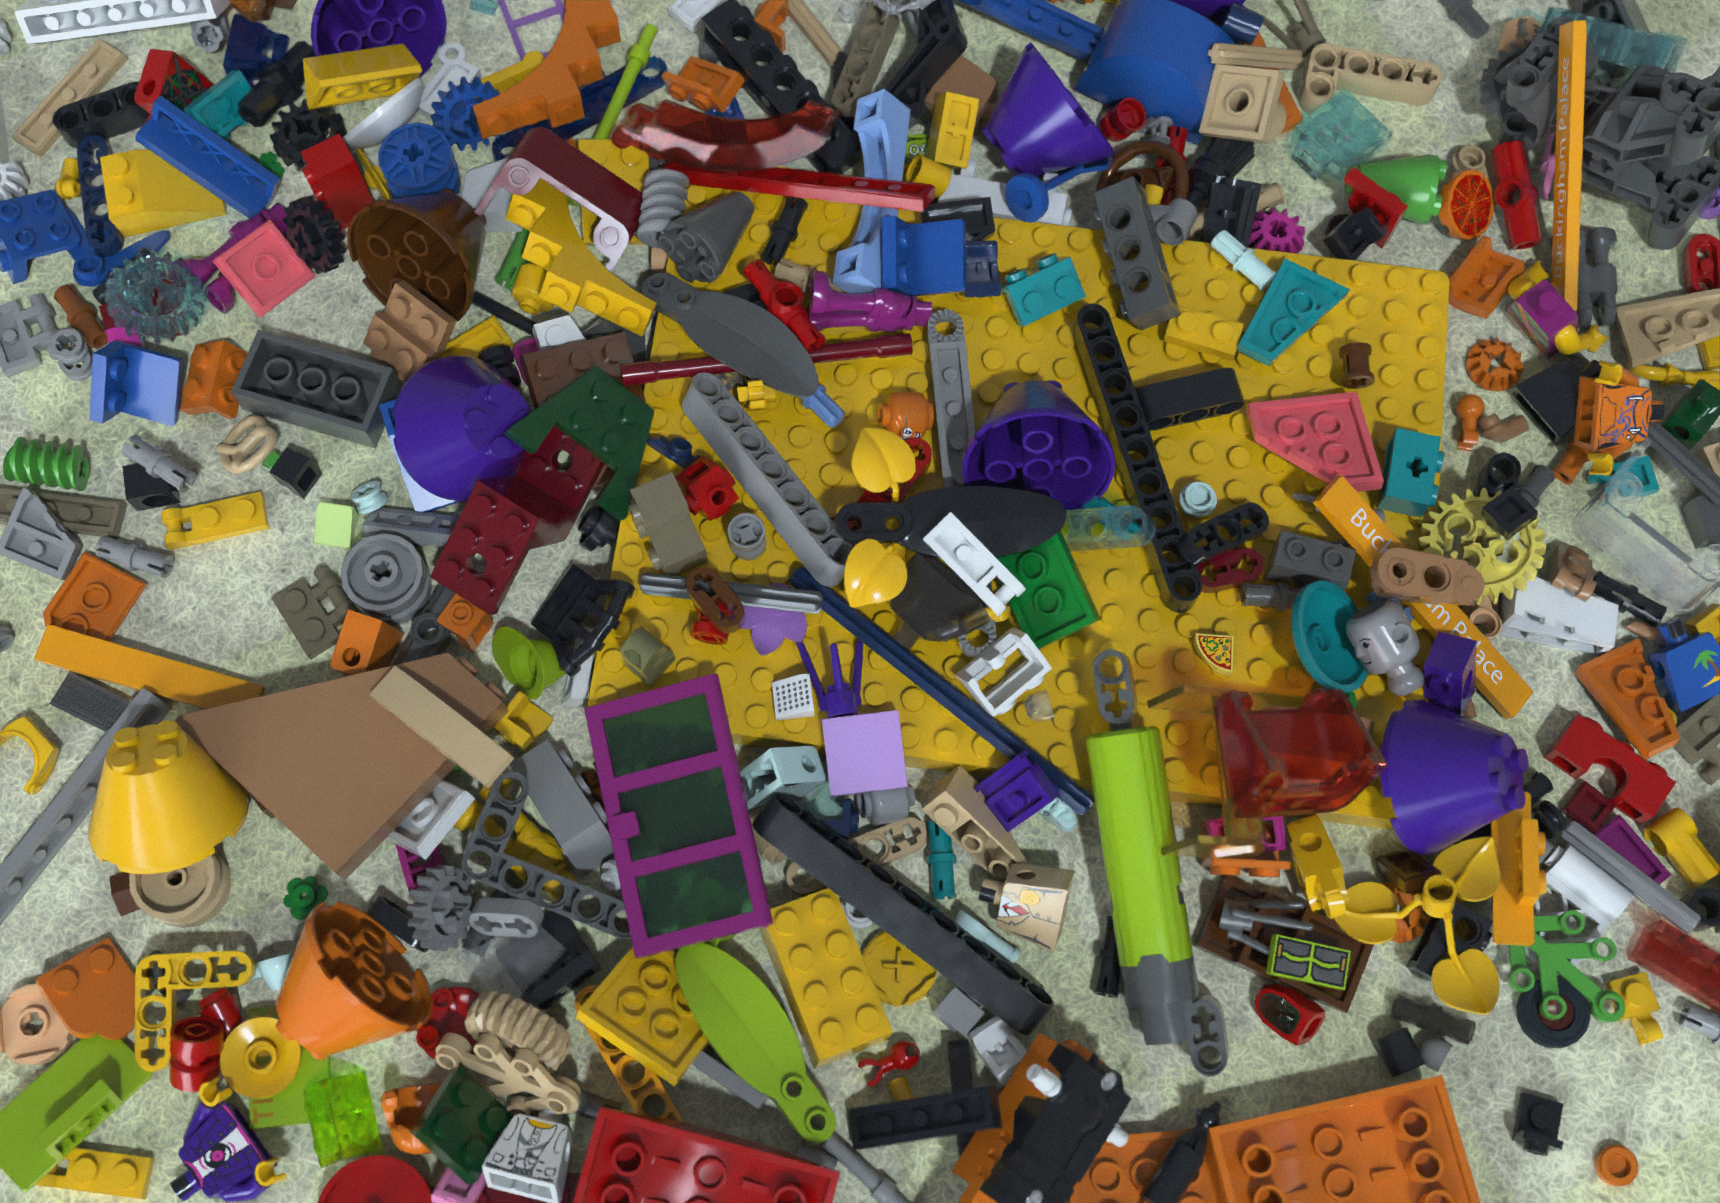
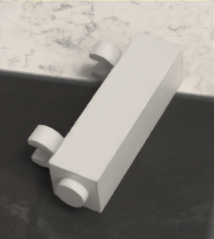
M969 159L967 169L961 168L960 175L951 174L950 183L938 200V203L991 197L993 217L1020 220L1015 217L1007 205L1005 197L1006 184L977 179V160ZM1045 173L1043 184L1059 176V174ZM1058 186L1048 191V210L1042 218L1034 222L1070 226L1073 209L1067 208L1068 194L1057 193Z

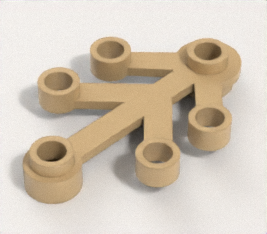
M446 1033L435 1049L436 1062L447 1070L464 1066L497 1079V1081L478 1082L494 1098L523 1091L534 1094V1096L527 1098L523 1096H514L506 1109L513 1116L518 1114L530 1116L532 1112L549 1109L556 1114H570L576 1112L581 1103V1090L574 1081L565 1077L553 1078L541 1065L538 1056L528 1049H519L512 1059L502 1048L500 1040L493 1035L482 1034L474 1046V1052L477 1056L470 1054L472 1047L464 1037L455 1033Z

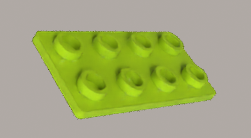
M100 1035L89 1039H81L0 1111V1168L23 1192L29 1191L150 1080L154 1073L139 1067L136 1063L134 1052L121 1039L107 1040Z

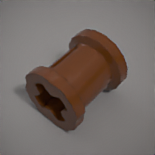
M1358 342L1340 347L1339 356L1343 359L1344 375L1341 378L1343 387L1360 389L1374 384L1375 376L1370 372L1369 356H1371L1372 352L1370 344Z

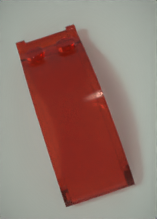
M670 100L662 101L659 109L643 103H636L629 110L626 122L614 130L612 141L618 148L625 149L632 146L647 152L652 158L666 159L692 168L720 172L755 171L795 161L824 146L839 118L840 111L808 100L802 108L776 117L731 119L702 113ZM646 124L642 131L637 130L639 126Z

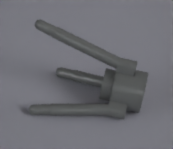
M1235 896V900L1225 898L1219 928L1228 930L1227 938L1241 941L1266 955H1269L1270 946L1242 933L1243 930L1251 932L1253 921L1308 931L1313 930L1314 926L1309 922L1255 912V908L1303 909L1305 903L1302 901L1247 899Z

